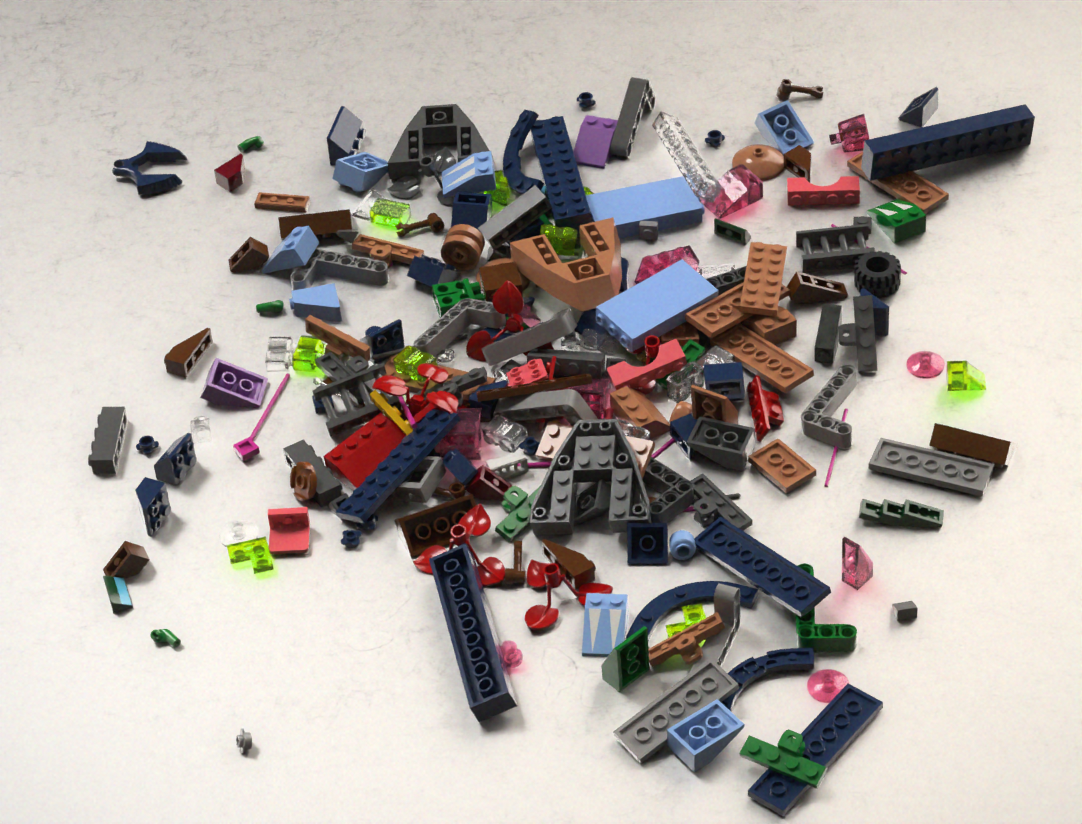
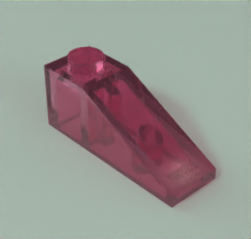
M844 537L842 538V581L859 590L873 577V562L859 544Z

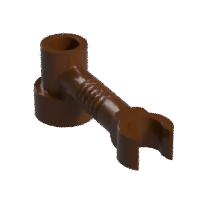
M783 79L776 94L778 98L787 100L792 92L810 94L816 98H822L824 92H822V86L802 87L791 85L792 82L789 79Z
M430 213L426 220L412 224L399 223L395 227L397 230L402 229L396 233L398 237H403L410 231L428 226L433 232L438 233L444 229L445 225L436 213Z
M461 482L452 483L449 486V490L437 487L433 492L435 495L452 498L453 500L463 497L466 493L464 484Z
M514 541L513 569L505 568L506 585L525 583L526 571H521L522 541Z

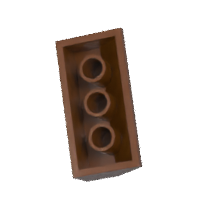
M350 209L278 217L281 240H284L296 227L309 226L314 235L321 236V239L331 238V234H337L338 230H352Z
M935 423L929 446L935 447L934 450L946 453V450L952 451L953 455L962 457L968 455L972 456L974 460L991 461V464H994L995 467L1002 468L1003 465L1009 466L1018 443Z
M473 494L395 519L400 539L409 556L421 554L431 546L450 544L449 540L452 538L451 528L457 525L460 519L476 506Z

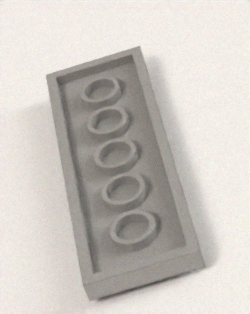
M880 438L870 459L868 469L983 496L993 474L994 464Z
M709 658L614 730L613 735L641 764L667 744V729L716 699L722 702L739 689L738 683L712 658Z

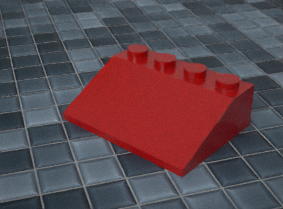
M380 413L323 456L326 468L329 467L333 477L339 479L341 483L354 491L377 468L378 464L383 462L390 452L402 442L406 435L392 420Z

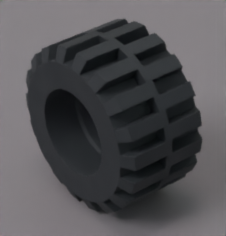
M870 251V253H864L863 256H859L858 260L855 261L854 285L859 292L864 288L875 297L881 298L882 296L887 297L889 294H894L899 289L901 264L899 259H896V256L890 255L888 252Z

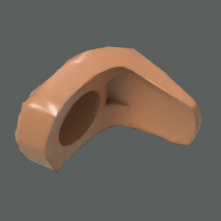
M684 401L677 403L669 421L671 422L691 414L692 405Z

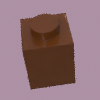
M798 145L784 154V168L796 177H805L810 182L811 153Z
M249 237L228 260L230 271L235 273L258 269L269 258L267 245Z
M124 541L103 568L106 576L126 579L139 574L150 559L143 546Z

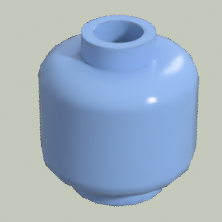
M680 530L671 535L669 547L674 558L687 560L694 555L696 544L694 536L690 532Z

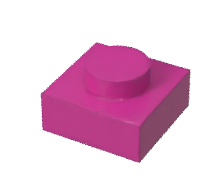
M250 437L233 445L234 452L243 461L260 453L259 447Z

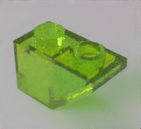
M498 170L495 171L496 190L485 191L484 194H491L492 201L502 206H507L510 192L509 188L505 187H508L507 177H503V171Z
M947 361V391L986 390L985 374L967 361Z

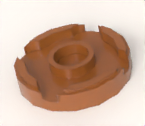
M298 462L291 470L290 486L294 488L295 493L293 495L298 500L307 501L312 499L316 492V472L309 462Z

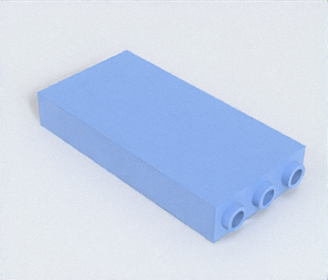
M688 175L586 195L592 222L614 217L619 238L639 235L640 221L658 222L659 231L702 222V214H705L703 203L700 204L698 192L695 193L694 182L690 181Z
M682 259L597 306L595 318L597 323L603 326L611 336L620 341L622 346L633 352L645 345L646 337L651 335L660 337L686 322V313L717 297L719 290Z

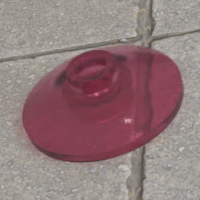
M523 306L522 311L519 313L520 316L541 322V319L531 311L532 307Z
M919 351L907 359L906 366L912 375L927 379L940 375L945 368V362L937 353Z
M824 669L810 676L807 682V689L814 699L830 703L849 681L839 671Z

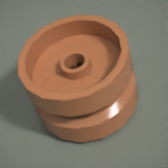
M454 225L446 235L440 250L441 257L445 263L455 266L456 270H472L479 262L485 246V238L479 230L470 225Z

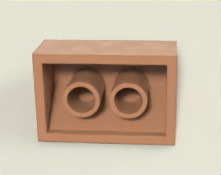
M627 386L610 393V406L614 410L613 413L634 438L650 440L670 431V423L644 393Z

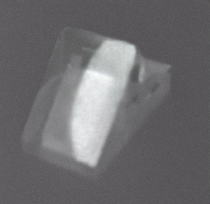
M579 333L561 337V350L580 351Z

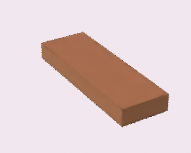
M259 192L254 205L258 209L306 212L310 203V196Z

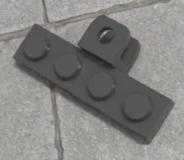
M872 295L854 296L855 323L842 324L838 327L839 344L842 346H857L858 372L877 371Z
M331 351L315 359L316 366L333 382L366 370L369 367V363L362 356H356L346 361L345 365ZM365 384L368 393L370 394L371 392H373V390ZM358 386L347 389L349 397L358 405L364 402Z
M484 367L474 368L462 376L457 375L447 382L436 384L425 391L424 401L427 399L428 393L446 391L457 397L458 407L463 404L461 392L487 382V371Z
M704 474L691 480L694 495L700 499L694 503V510L697 511L694 514V520L701 527L710 526L718 517L724 518L742 531L753 525L752 519ZM701 517H707L708 519L701 520Z

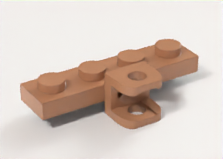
M359 234L352 243L353 250L369 253L371 257H374V260L386 262L388 268L392 260L411 265L414 255L422 257V254L424 255V250Z
M312 315L305 319L306 332L327 343L325 354L331 351L341 362L343 355L346 357L350 355L353 358L362 356L367 362L370 360V346L358 341Z
M718 612L649 648V663L651 667L662 664L668 658L678 654L681 655L687 665L701 659L703 651L699 643L725 629V625Z

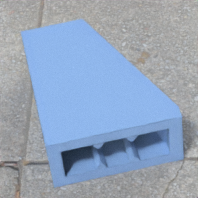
M335 283L291 291L292 298L289 299L290 308L295 310L297 317L307 318L309 315H312L318 319L342 321Z

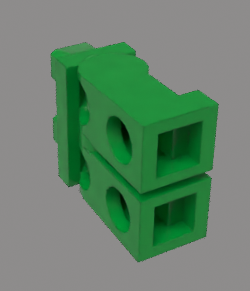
M468 278L462 279L463 282L453 281L432 285L433 301L439 317L441 318L460 300L469 298L485 301L484 294H481L479 282L469 283Z

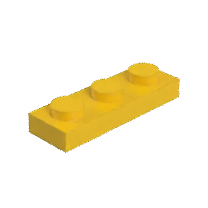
M374 390L369 394L370 400L377 408L392 420L406 436L413 432L409 421H404L400 417V411L395 406L391 407L387 403L389 400L382 392L379 394Z

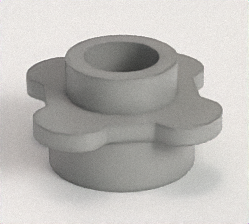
M241 728L240 735L236 736V746L241 748V754H245V749H251L252 747L251 733L245 732L244 728Z

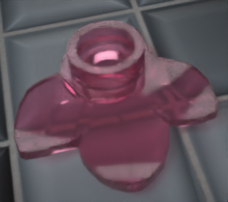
M504 641L500 648L506 668L518 667L523 661L521 650L517 649L515 642Z

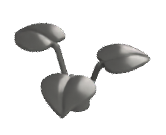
M447 147L440 150L433 157H422L419 161L421 169L418 170V181L413 176H404L388 188V192L400 199H409L416 196L420 192L418 185L421 184L422 174L427 177L434 175L441 189H443L442 182L437 174L455 165V157ZM443 190L437 194L438 201L446 206L453 205L455 196L444 198Z

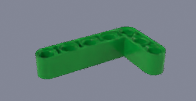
M806 563L798 565V567L814 576V569L811 565ZM814 607L802 618L796 614L797 648H813V652H851L857 647V629L851 624H815Z

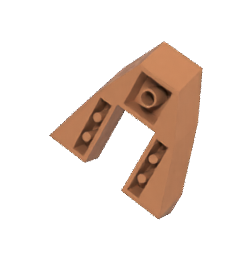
M614 217L580 225V244L588 257L566 263L561 262L545 234L510 242L511 261L516 263L517 270L553 297L581 312L592 310L619 295L622 281L621 244Z

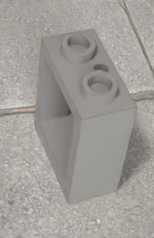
M426 456L391 494L393 501L427 503L447 472L441 457ZM414 472H426L420 483L409 482Z

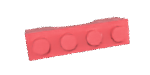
M859 176L840 177L836 183L829 186L811 184L805 177L787 178L788 205L860 204Z
M677 339L660 345L656 359L646 366L635 367L622 361L606 369L616 391L626 386L632 389L644 386L650 381L663 378L671 372L680 371L687 366V361Z

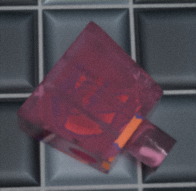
M865 114L839 122V133L829 135L831 145L842 143L843 152L863 151L864 140L869 139Z

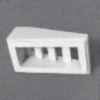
M526 455L485 461L486 467L502 479L528 472Z

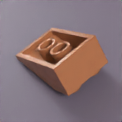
M778 306L777 317L755 314L740 322L743 326L773 345L797 337V320L787 309Z
M695 385L691 386L692 413L695 420H698L700 416L738 424V411L726 396Z

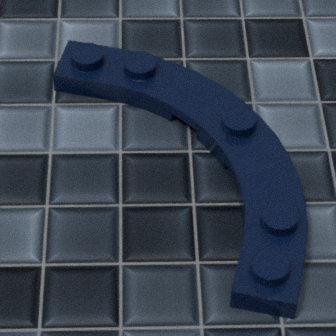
M525 109L520 114L516 125L510 131L503 156L505 180L512 189L521 195L535 185L540 191L544 186L541 180L527 177L520 170L521 157L518 156L519 150L523 148L525 139L539 116L536 112Z
M702 581L677 586L658 595L639 612L626 635V639L643 626H646L649 641L657 625L668 616V612L672 609H679L694 604L695 600L705 599L706 602H714L715 589L719 583L739 588L740 606L752 609L758 597V589L723 581Z
M813 648L768 651L767 655L755 659L751 657L741 662L727 673L738 683L739 689L721 703L732 712L738 695L756 679L777 671L814 669Z

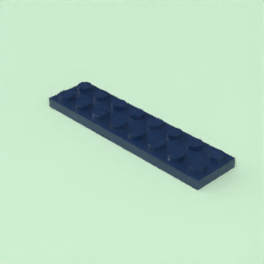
M434 409L429 411L420 423L417 424V428L413 429V432L408 436H405L387 458L379 463L377 468L365 478V481L353 491V494L340 505L335 512L338 518L365 523L461 420L458 413L449 414L448 412Z
M719 517L694 538L698 550L801 618L831 593L828 585L722 517Z
M848 683L801 733L805 743V751L802 757L828 768L883 708V702ZM768 768L749 788L748 796L784 816L811 786Z

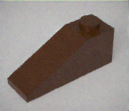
M797 271L787 285V288L790 289V300L807 304L848 297L844 283Z
M206 328L177 344L165 355L164 364L167 373L187 378L213 343L210 328Z
M546 539L541 540L542 555L550 563H555L559 566L560 573L565 574L566 579L575 590L579 589L583 584L595 581V564L593 561L588 560L584 554Z

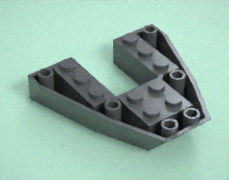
M457 104L422 106L405 128L387 163L389 179H400L404 176L418 178V170L421 169L419 161L424 157V144L457 142L458 162L474 153L490 150L474 123Z
M617 419L577 420L555 454L532 503L530 525L534 535L573 534L578 483L598 482L601 479L605 482H612L609 523L613 533L627 532V523H651L650 502L638 464Z

